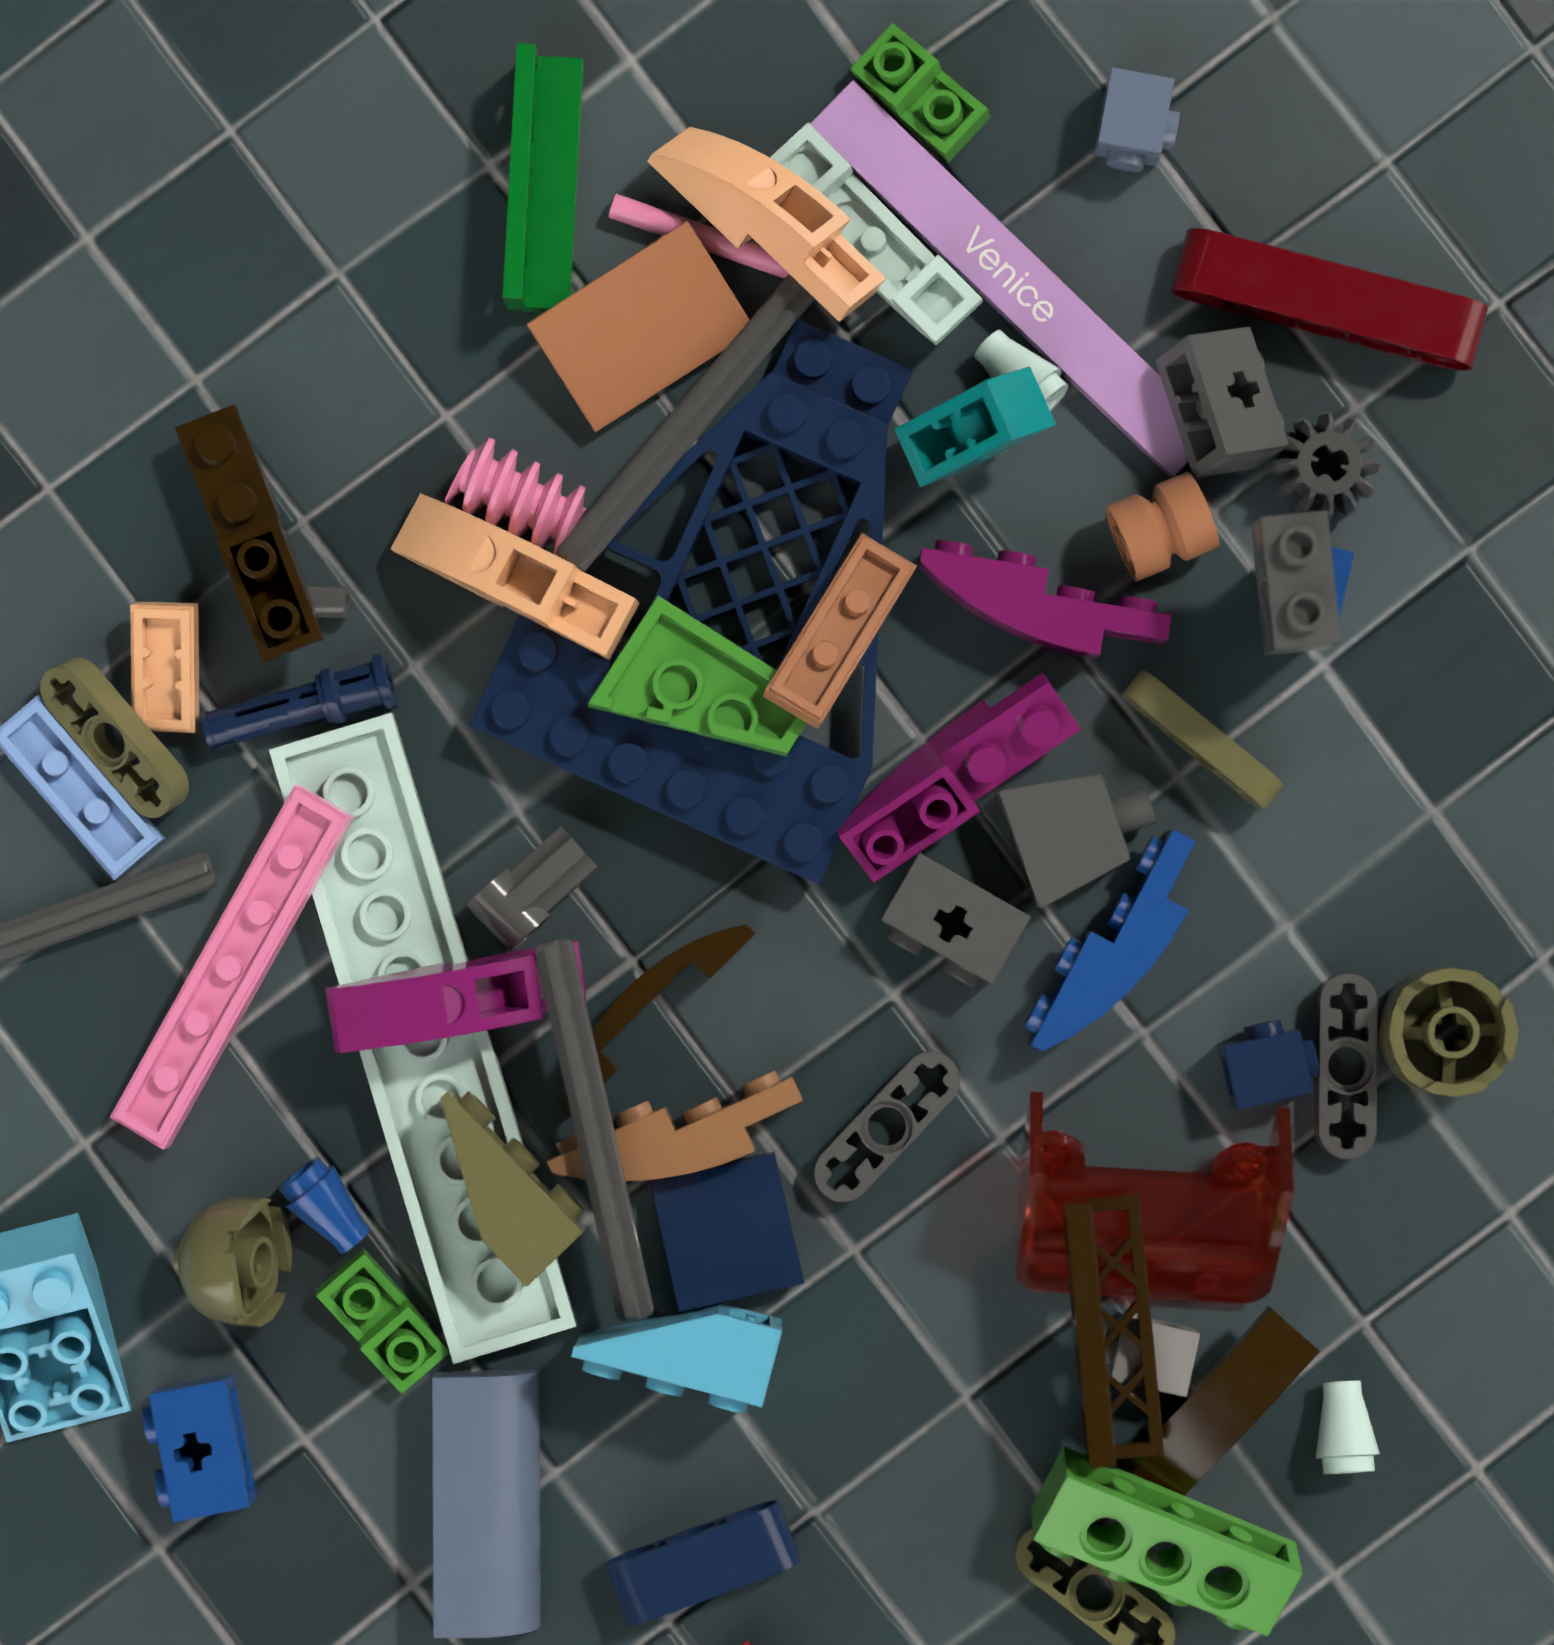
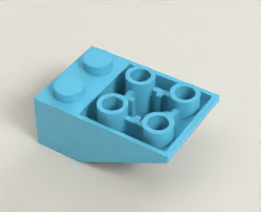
M75 1213L1 1232L0 1425L6 1441L11 1442L131 1411V1402L98 1268L79 1214Z
M721 1302L580 1334L571 1357L584 1360L582 1370L593 1375L620 1380L621 1373L627 1371L646 1376L645 1387L651 1390L682 1397L685 1387L710 1393L708 1402L710 1405L732 1412L746 1413L748 1404L759 1407L763 1406L782 1333V1318Z

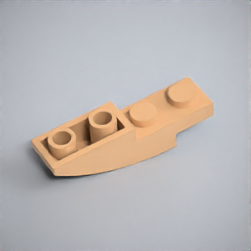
M689 127L649 157L647 162L737 249L753 238L839 322L873 296L886 278L841 235L851 218L808 182L772 158L735 140L693 127Z
M421 493L390 548L393 552L502 608L505 606L610 660L640 604L636 598L580 571L574 564L484 520Z

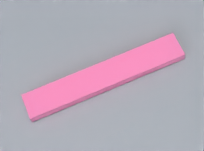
M294 785L110 1118L163 1150L171 1147L352 823L353 815L304 786Z

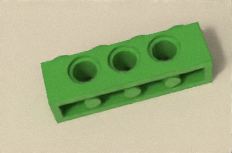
M1063 1446L1031 1507L1033 1540L1039 1542L1052 1555L1063 1559L1078 1558L1097 1566L1102 1573L1115 1581L1122 1583L1134 1581L1155 1590L1163 1599L1171 1604L1180 1607H1186L1190 1604L1214 1614L1224 1625L1239 1631H1244L1248 1628L1269 1636L1303 1574L1295 1541L1114 1466L1090 1468L1085 1459V1454ZM1100 1518L1117 1520L1114 1524L1106 1527L1091 1524ZM1160 1542L1176 1544L1168 1550L1158 1551L1151 1549L1153 1545ZM1219 1566L1233 1568L1225 1574L1209 1573V1571Z

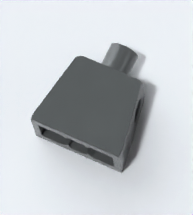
M1101 774L1010 788L996 794L1034 908L1048 905L1130 860L1123 835L1156 824L1154 810L1144 787L1110 798Z

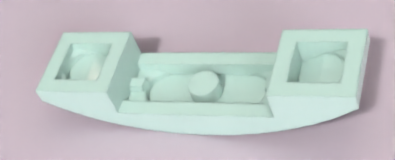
M809 123L805 124L770 157L808 182L851 218L841 235L886 278L877 293L933 344L937 345L983 302L982 298L939 254L935 257L853 174L851 165Z

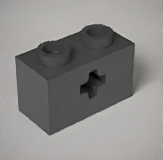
M1250 327L1187 335L1155 360L1194 478L1255 469L1289 446L1284 420L1277 409L1265 373L1264 360L1257 349Z
M1327 510L1260 517L1251 525L1264 654L1275 655L1325 650L1340 644L1341 636Z
M918 853L881 916L880 921L891 927L885 936L886 939L916 956H919L924 946L946 958L940 970L974 989L979 978L989 984L994 983L1031 917L925 855ZM955 907H958L964 911L961 922L970 929L965 937L953 935L949 938L948 942L943 941L939 937L942 926L933 919L938 910L948 914Z

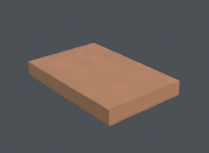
M685 221L527 322L526 325L594 432H597L725 350L750 320L690 223Z

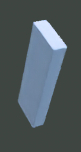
M38 694L0 727L1 750L113 880L118 881L166 840L147 817L139 814L126 801L48 710L41 695Z

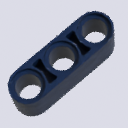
M775 1499L753 1505L622 1553L608 1560L604 1565L627 1626H632L774 1576L796 1566L801 1562L780 1500Z

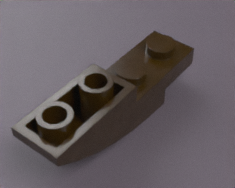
M233 404L175 427L217 535V545L262 661L264 663L324 640L319 620L266 473L260 466L237 406Z

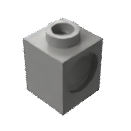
M1118 1312L1117 1321L1123 1315L1124 1312ZM1134 1315L1125 1327L1139 1338L1137 1315ZM1152 1319L1158 1391L1187 1397L1200 1333L1193 1327ZM1105 1324L1104 1336L1113 1327L1112 1325ZM1121 1333L1106 1349L1108 1373L1120 1383H1126L1141 1365L1140 1348ZM1143 1378L1136 1386L1143 1387Z

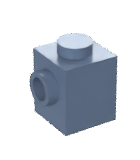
M1112 67L1106 81L1093 155L1106 157L1107 166L1122 171L1141 172L1144 165L1155 167L1162 149L1173 150L1176 140L1180 112L1169 111L1175 79Z

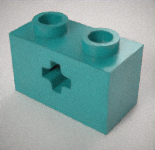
M1028 366L985 380L894 430L921 488L966 472L1055 426L1056 423L1032 369Z

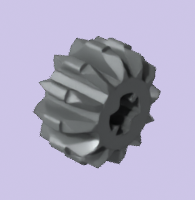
M1322 412L1319 415L1316 431L1305 418H1300L1293 424L1298 440L1287 436L1289 446L1280 451L1291 459L1273 461L1270 464V472L1275 475L1290 476L1289 481L1284 482L1276 489V494L1280 499L1289 496L1295 490L1301 495L1294 506V513H1305L1310 509L1313 502H1317V511L1327 510L1329 521L1334 512V503L1340 512L1345 516H1350L1357 511L1356 501L1352 494L1365 499L1373 495L1375 488L1360 475L1376 474L1381 469V463L1375 459H1361V454L1370 449L1375 444L1372 436L1363 437L1357 443H1354L1349 438L1356 429V420L1348 418L1340 426L1338 432H1334V419L1330 412ZM1318 453L1322 460H1328L1333 457L1337 461L1339 468L1331 474L1333 477L1338 478L1337 481L1333 482L1327 474L1316 477L1311 467L1319 459L1312 456L1313 454Z

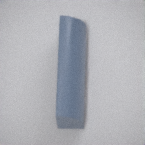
M540 1370L437 1371L432 1377L433 1638H488L535 1631L541 1627Z

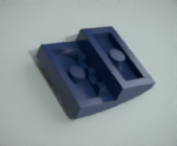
M775 1151L729 1161L722 1165L690 1174L650 1181L679 1312L804 1283Z

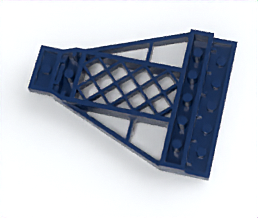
M798 318L774 371L770 372L680 458L598 557L607 550L656 572L661 578V583L651 605L657 596L670 602L678 585L689 615L701 623L736 611L748 644L740 648L748 653L751 652L753 656L761 661L758 649L790 638L776 669L778 670L830 586L859 520L864 519L869 522L871 526L870 538L882 545L887 429L912 376L913 370ZM745 437L765 445L736 457ZM710 451L717 453L718 459L677 549L669 560H656L617 542L619 537ZM780 452L823 472L791 483ZM772 454L784 487L749 499L738 466ZM731 470L742 502L710 514ZM838 479L859 488L850 508ZM830 480L842 513L807 526L795 493ZM788 496L800 529L765 541L753 508ZM746 511L758 544L723 557L711 524ZM843 522L823 566L811 534ZM703 528H705L716 560L684 572ZM803 537L816 571L781 583L769 550ZM762 553L774 586L739 599L727 566ZM720 569L732 602L697 615L685 581ZM817 580L796 624L785 591ZM778 595L790 628L755 641L743 607ZM519 615L469 726L820 885L840 840L837 831L852 814L872 770L878 632L858 663L864 667L861 751L857 758H849L801 735L788 755L782 756L588 707L589 701L620 653L614 651L610 660L522 615Z

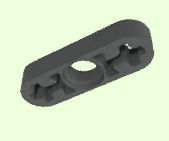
M1339 973L1327 978L1317 991L1315 1011V1049L1320 1067V1077L1315 1078V1136L1323 1150L1343 1159H1353L1365 1154L1372 1147L1377 1131L1378 1000L1372 984L1364 977L1353 973ZM1345 983L1351 984L1352 994L1362 996L1363 998L1362 1008L1352 1009L1350 1014V1029L1356 1030L1364 1027L1363 1041L1352 1037H1336L1328 1040L1329 1026L1342 1029V1012L1340 1009L1331 1008L1330 998L1331 995L1341 994L1343 984ZM1342 1047L1355 1049L1363 1059L1364 1067L1361 1076L1350 1084L1336 1082L1328 1069L1331 1055ZM1329 1090L1344 1095L1364 1092L1362 1105L1350 1102V1119L1361 1124L1362 1132L1361 1135H1355L1350 1138L1349 1147L1341 1148L1340 1138L1329 1135V1125L1340 1122L1342 1113V1102L1336 1101L1328 1104Z
M936 1051L920 1052L910 1058L819 1154L814 1166V1178L822 1194L837 1202H849L862 1196L954 1099L960 1086V1075L955 1063L946 1055ZM923 1063L926 1067L932 1069L940 1063L947 1070L941 1078L947 1088L940 1096L932 1091L922 1096L916 1104L926 1109L927 1112L920 1120L916 1121L908 1106L902 1101L891 1097L890 1094L897 1086L901 1085L908 1096L920 1082L918 1076L914 1073L916 1068ZM885 1107L896 1109L903 1115L905 1120L903 1136L899 1141L890 1145L877 1143L868 1132V1122L871 1115L878 1109ZM856 1131L859 1133L864 1145L872 1152L883 1156V1159L875 1167H872L868 1158L865 1157L854 1170L856 1177L859 1179L858 1183L852 1188L841 1183L834 1189L827 1183L832 1173L826 1164L834 1156L844 1162L857 1150V1147L846 1142Z

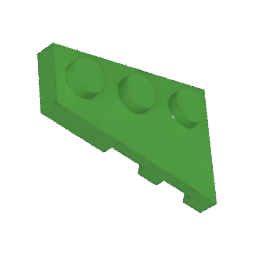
M657 596L588 703L590 708L782 756L788 755L807 725L803 720L763 697L767 686L777 670L660 596Z

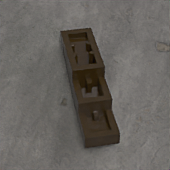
M1268 1306L1226 1354L1222 1352L1188 1390L1187 1397H1182L1181 1399L1177 1397L1163 1412L1161 1422L1165 1454L1123 1458L1116 1468L1185 1496L1270 1408L1317 1356L1320 1350ZM1148 1431L1141 1437L1139 1441L1149 1440Z

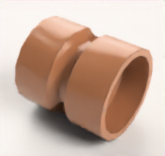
M1188 471L1155 485L1152 499L1150 500L1135 494L1104 507L1107 523L1126 569L1135 582L1170 568L1171 557L1174 554L1184 561H1188L1220 547L1219 536L1210 509L1197 482Z

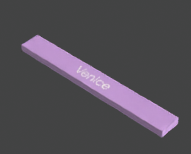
M852 80L810 125L851 165L853 173L939 254L949 266L1051 364L1062 370L1061 374L1170 479L1175 477L1189 461L1161 376Z

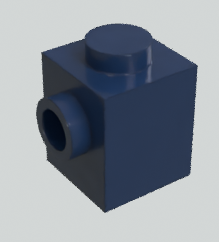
M1281 1019L1243 1027L1245 1039L1217 1045L1230 1106L1233 1108L1242 1109L1314 1093L1311 1078L1320 1077V1067L1312 1039L1302 1041L1300 1030H1283Z

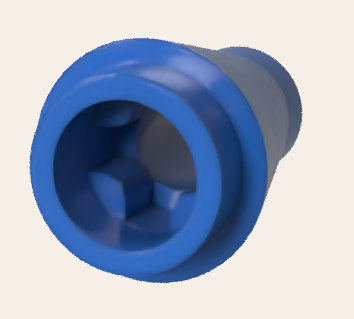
M319 1157L313 1158L300 1167L278 1189L287 1199L284 1207L332 1243L340 1254L354 1247L370 1231V1228L362 1220L334 1165L327 1167Z

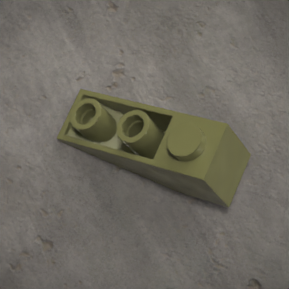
M453 1089L449 1090L440 1099L481 1240L527 1287L584 1232L586 1227L578 1218L585 1210L560 1184H557L551 1191L533 1173L540 1166V1163L516 1138L513 1137L505 1144L488 1126L495 1119L494 1115L472 1092L468 1090L460 1097Z

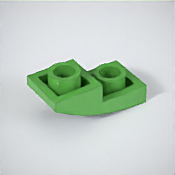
M894 23L882 33L850 68L855 78L884 107L947 163L959 153L991 118L986 106L943 72L939 61Z
M364 1248L360 1249L315 1289L316 1297L358 1341L360 1350L401 1394L450 1353L448 1346L429 1322Z

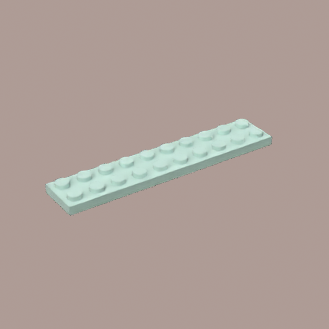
M388 713L270 749V756L284 802L287 800L294 785H302L354 816L352 823L312 892L339 985L439 963L457 964L468 961L394 714ZM489 1030L404 1045L360 1050L361 1059L453 1364L576 1327L577 1320L558 1257L526 1287L481 1240L440 1098L452 1089L460 1097L469 1090L494 1115L495 1119L488 1126L505 1144L514 1137L524 1146Z

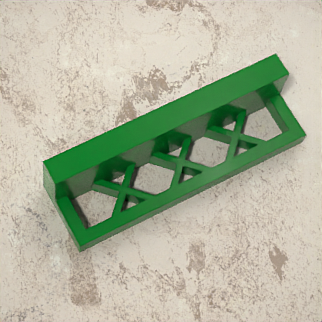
M529 43L516 44L503 300L508 311L543 313L572 294L584 60L583 58L539 56L536 44Z

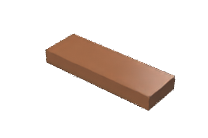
M862 533L767 686L763 697L814 728L819 729L917 566Z

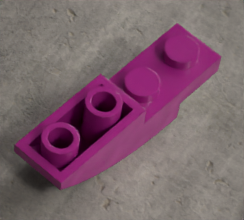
M936 540L934 550L922 548L920 552L918 568L943 592L964 608L995 627L1028 642L1058 652L1095 660L1100 656L1103 636L1162 645L1168 640L1172 615L1157 612L1158 602L1121 596L1119 606L1094 602V591L1070 586H1057L1056 596L1045 594L1049 568L1035 566L1036 556L1000 550L998 551L997 560L972 556V545L946 540Z
M1041 673L992 707L983 699L934 735L902 762L869 794L839 828L837 833L873 882H876L979 813L980 810L975 801L1082 729L1046 676Z
M570 940L573 943L580 978L582 982V987L584 991V996L587 1004L578 941ZM537 946L457 964L439 963L325 988L335 1052L344 1053L423 1042L542 1019V1014L549 1013L535 953Z

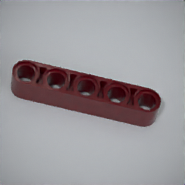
M1202 228L1187 229L1171 289L1174 295L1198 304L1459 371H1470L1473 369L1488 311L1486 304L1469 297Z

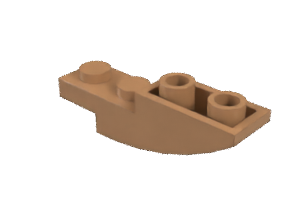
M773 1070L741 1085L745 1095L744 1098L722 1107L718 1098L715 1097L682 1112L687 1124L676 1128L666 1105L653 1111L648 1100L614 1115L613 1117L618 1126L614 1131L625 1180H655L690 1174L722 1165L755 1152V1146L746 1127L803 1101L793 1076L791 1075L780 1080L776 1071ZM576 1133L556 1142L555 1144L560 1154L547 1161L552 1174L586 1180Z

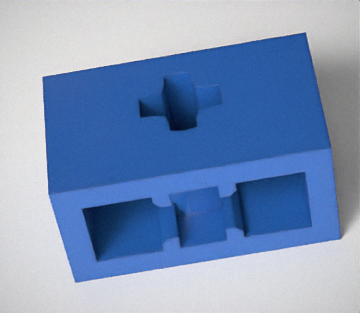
M234 1373L160 1387L149 1394L150 1405L143 1406L142 1409L143 1425L148 1443L150 1445L158 1443L162 1469L155 1470L156 1493L160 1506L162 1508L170 1507L173 1523L249 1508L258 1499ZM193 1432L196 1433L199 1443H210L212 1448L202 1458L201 1464H199V1459L195 1453L186 1454L183 1448L193 1438Z

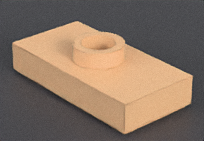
M135 601L130 604L132 709L153 732L195 733L200 729L198 603Z

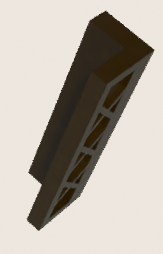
M1136 1193L1061 1201L1085 1459L1090 1468L1117 1466L1116 1459L1164 1455L1140 1195ZM1126 1209L1129 1235L1111 1256L1095 1243L1092 1212ZM1129 1249L1132 1273L1119 1263ZM1096 1253L1107 1261L1099 1272ZM1113 1268L1134 1284L1135 1300L1118 1321L1101 1307L1099 1287ZM1135 1314L1137 1315L1139 1338L1125 1327ZM1103 1319L1113 1326L1105 1336ZM1119 1333L1123 1334L1140 1348L1141 1365L1124 1385L1108 1373L1106 1349ZM1142 1378L1145 1402L1131 1392ZM1109 1383L1119 1391L1111 1401ZM1126 1397L1146 1413L1149 1440L1114 1442L1112 1414Z

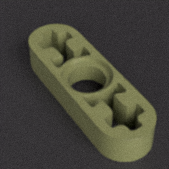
M72 657L44 673L40 682V692L44 704L134 810L145 817L158 818L186 800L189 792V782L183 767L92 662L82 657ZM73 684L76 688L74 693H72L70 690ZM96 709L98 714L91 717L89 713ZM106 723L115 726L122 734L125 744L123 752L116 750L108 742L105 735ZM138 757L140 762L133 766L130 761ZM155 780L160 786L157 789V791L154 789L152 785L155 782Z
M1141 669L1121 693L1122 698L1139 714L1257 809L1265 811L1284 788L1283 783L1271 771L1148 672Z
M1032 1523L1023 1528L1018 1534L1014 1545V1555L1023 1575L1112 1645H1133L1131 1643L1135 1638L1131 1627L1119 1617L1113 1629L1104 1624L1119 1613L1126 1595H1130L1135 1599L1126 1608L1140 1622L1146 1623L1152 1616L1159 1619L1156 1622L1155 1629L1160 1639L1154 1645H1174L1175 1627L1170 1616L1162 1606L1131 1582L1122 1583L1115 1581L1102 1573L1097 1566L1084 1561L1070 1571L1064 1588L1059 1589L1054 1585L1055 1582L1062 1578L1059 1570L1045 1561L1039 1564L1037 1568L1030 1565L1034 1557L1028 1547L1029 1543L1033 1541ZM1074 1557L1070 1559H1060L1071 1567ZM1092 1574L1106 1577L1111 1582L1113 1588L1112 1597L1108 1604L1096 1610L1083 1607L1076 1599V1589L1079 1582ZM1144 1640V1641L1141 1642L1139 1645H1153V1644H1152L1151 1642H1149V1641Z

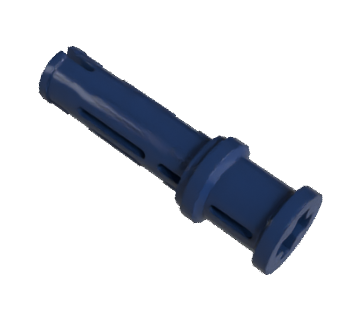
M383 652L374 654L369 663L335 672L331 667L325 668L315 675V681L263 695L212 711L207 710L201 712L200 718L207 744L211 751L214 752L236 743L274 734L325 718L329 723L341 724L347 721L349 714L385 705L390 710L397 708L399 703L388 661Z

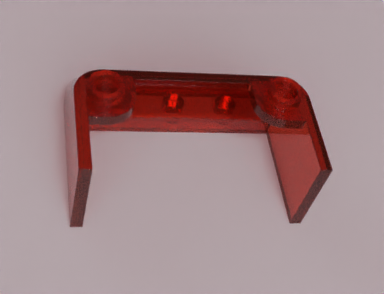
M1030 1092L1021 1153L1015 1274L1022 1285L1036 1291L1069 1293L1061 1201L1138 1193L1140 1195L1149 1298L1244 1304L1258 1301L1269 1294L1273 1286L1295 1193L1290 1108L1277 1107L1269 1146H1259L1249 1142L1234 1144L1221 1151L1215 1157L1211 1174L1085 1166V1147L1078 1139L1062 1131L1051 1130L1043 1132V1092ZM1126 1209L1092 1212L1095 1243L1111 1256L1129 1235ZM1129 1249L1119 1263L1132 1273ZM1096 1253L1099 1272L1107 1261ZM1115 1268L1099 1285L1100 1295L1135 1297L1134 1284Z

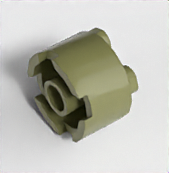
M1437 967L1413 973L1402 982L1397 983L1387 994L1386 1001L1380 1009L1377 1036L1383 1059L1390 1067L1391 1072L1402 1082L1407 1083L1418 1091L1461 1097L1482 1092L1489 1087L1488 1084L1501 1075L1507 1063H1510L1515 1056L1519 1029L1513 1005L1507 997L1502 995L1494 983L1485 979L1476 971ZM1446 1015L1448 1023L1459 1026L1458 1039H1449L1450 1048L1445 1049L1443 1040L1435 1039L1434 1034L1436 1024H1442L1441 1017Z

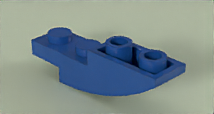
M1174 829L1167 831L1162 840L1155 836L1150 838L1135 867V870L1144 874L1133 897L1124 892L1121 894L1105 926L1114 930L1110 941L1092 931H1086L1081 941L1070 937L1053 969V971L1062 975L1060 982L1051 998L1042 993L1040 994L1024 1024V1028L1033 1032L1027 1043L1028 1045L1037 1050L1044 1051L1072 1037L1100 1018L1120 1001L1150 970L1171 942L1189 911L1167 899V896L1196 842L1195 840Z

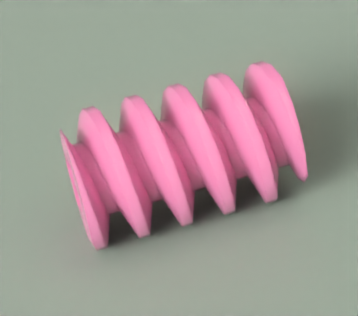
M489 437L476 450L472 449L463 462L445 498V504L450 505L464 493L462 506L464 512L474 516L487 505L486 522L497 527L509 517V533L521 538L532 529L531 543L544 549L552 541H555L553 554L558 556L556 554L558 546L586 514L587 508L583 507L586 487L579 485L567 497L562 496L563 475L556 473L544 485L538 483L540 463L534 461L522 473L517 472L518 451L512 449L502 459L496 461L493 459L495 439Z

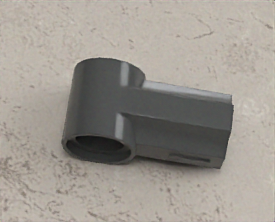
M561 826L512 871L507 868L495 877L469 901L466 907L507 953L512 952L543 925L551 916L549 911L590 877L591 873L598 866Z

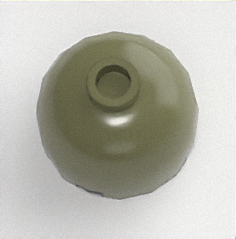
M245 1196L224 1198L200 1210L185 1230L182 1239L178 1241L173 1256L175 1272L179 1276L187 1299L197 1311L207 1318L237 1326L262 1327L272 1321L281 1308L286 1292H275L278 1284L279 1268L283 1272H291L293 1259L292 1239L286 1214L281 1207L268 1206L271 1199Z

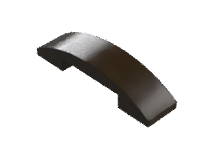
M747 924L706 935L681 947L644 972L611 1005L593 1030L604 1084L620 1067L603 1049L692 961L711 979L756 934ZM566 1092L563 1107L571 1114Z

